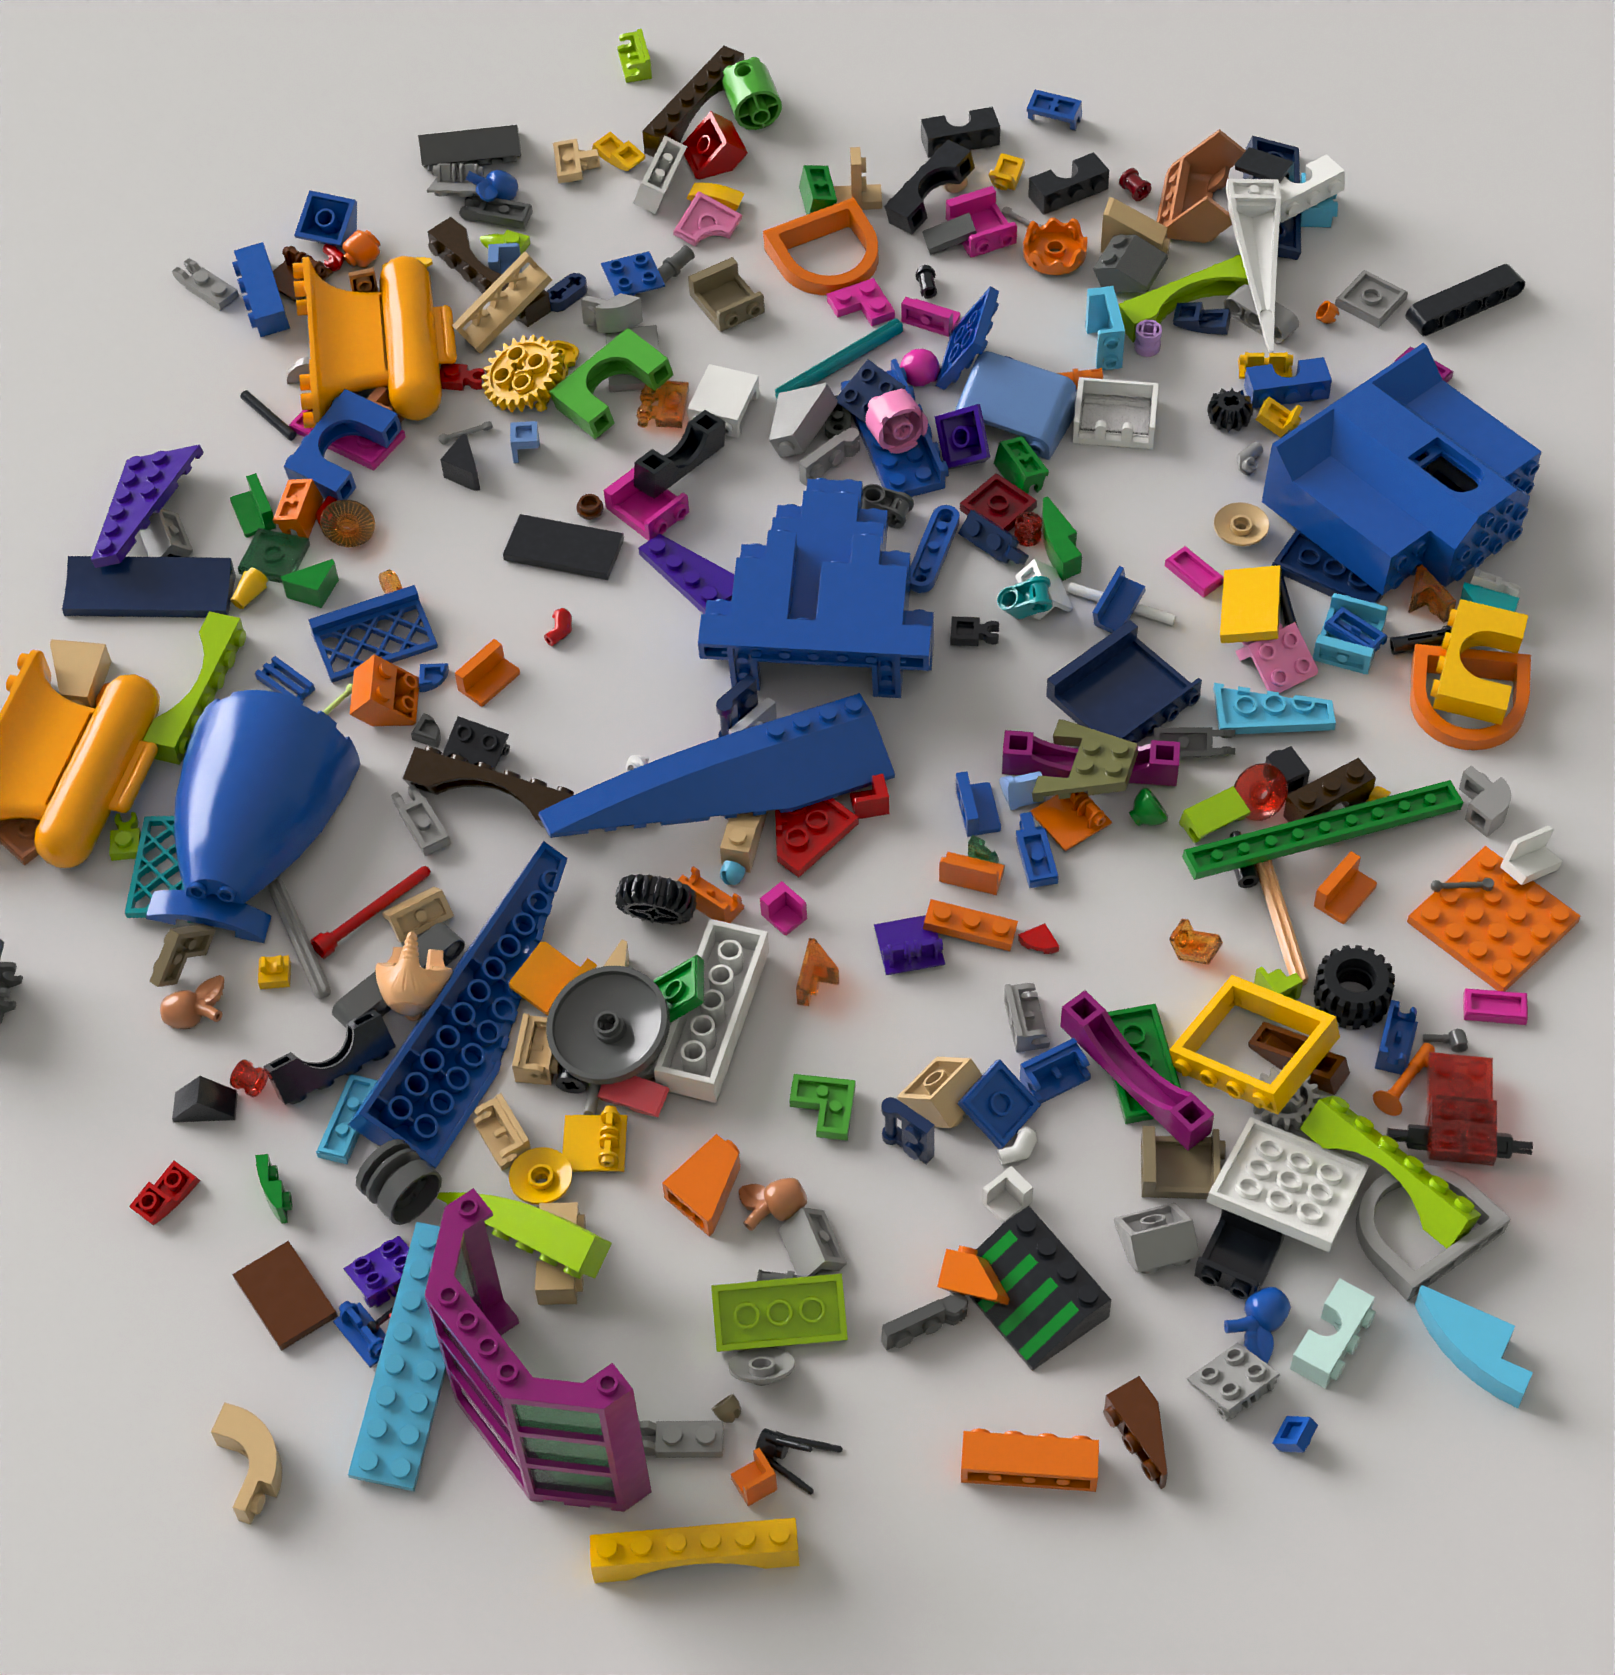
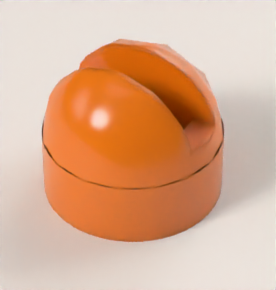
M1324 301L1316 312V318L1326 324L1335 322L1336 319L1334 317L1336 315L1339 316V309L1330 301Z

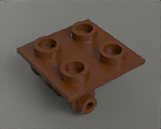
M294 246L284 247L282 254L285 261L273 271L279 292L294 301L303 300L305 297H295L294 281H304V278L294 279L293 263H302V257H310L316 273L322 280L325 281L333 274V271L325 267L323 262L315 261L312 256L307 255L305 252L297 251Z

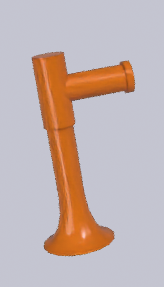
M1424 1043L1408 1063V1067L1388 1091H1376L1373 1094V1101L1382 1112L1391 1116L1400 1115L1402 1112V1105L1399 1101L1400 1097L1424 1066L1443 1077L1447 1082L1451 1079L1455 1070L1432 1058L1431 1056L1435 1052L1434 1046L1430 1043Z

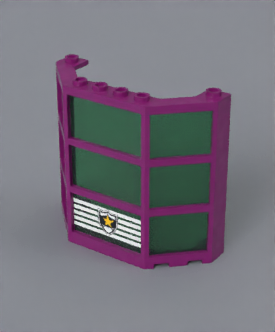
M473 1188L444 1208L425 1290V1299L456 1403L530 1501L543 1502L544 1500L564 1502V1505L590 1508L592 1505L609 1507L612 1511L625 1512L652 1492L633 1388L613 1363L584 1383L532 1377L501 1337L504 1333L518 1325L519 1319L503 1298L484 1222L493 1216V1212Z

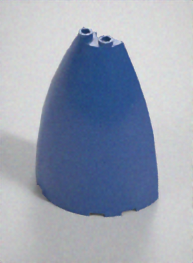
M266 690L233 692L230 697L222 700L217 698L205 707L194 726L184 756L175 797L174 839L178 868L186 896L207 899L208 895L215 894L221 901L244 904L297 860L322 832L346 795L361 765L359 755L349 736L344 737L336 728L337 723L321 710L316 713L310 708L303 706V700Z

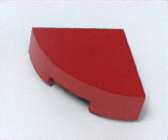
M1045 923L1018 934V941L1027 949L1031 948L1036 951H1042L1044 954L1059 952V945Z

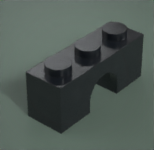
M993 107L969 111V123L964 126L949 124L945 115L921 119V140L928 158L932 157L935 151L947 140L969 150L1000 145V124Z
M1093 152L1072 161L1071 178L1058 177L1051 169L1030 177L1028 197L1041 213L1045 215L1107 190L1110 170Z

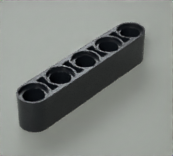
M1503 264L1414 303L1407 310L1405 318L1422 336H1427L1516 297L1524 289L1525 281L1509 264Z

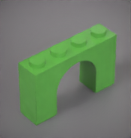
M627 328L563 381L558 383L549 393L557 410L592 438L597 439L615 424L609 407L593 395L596 387L603 380L617 374H628L635 376L655 391L674 374L666 356Z

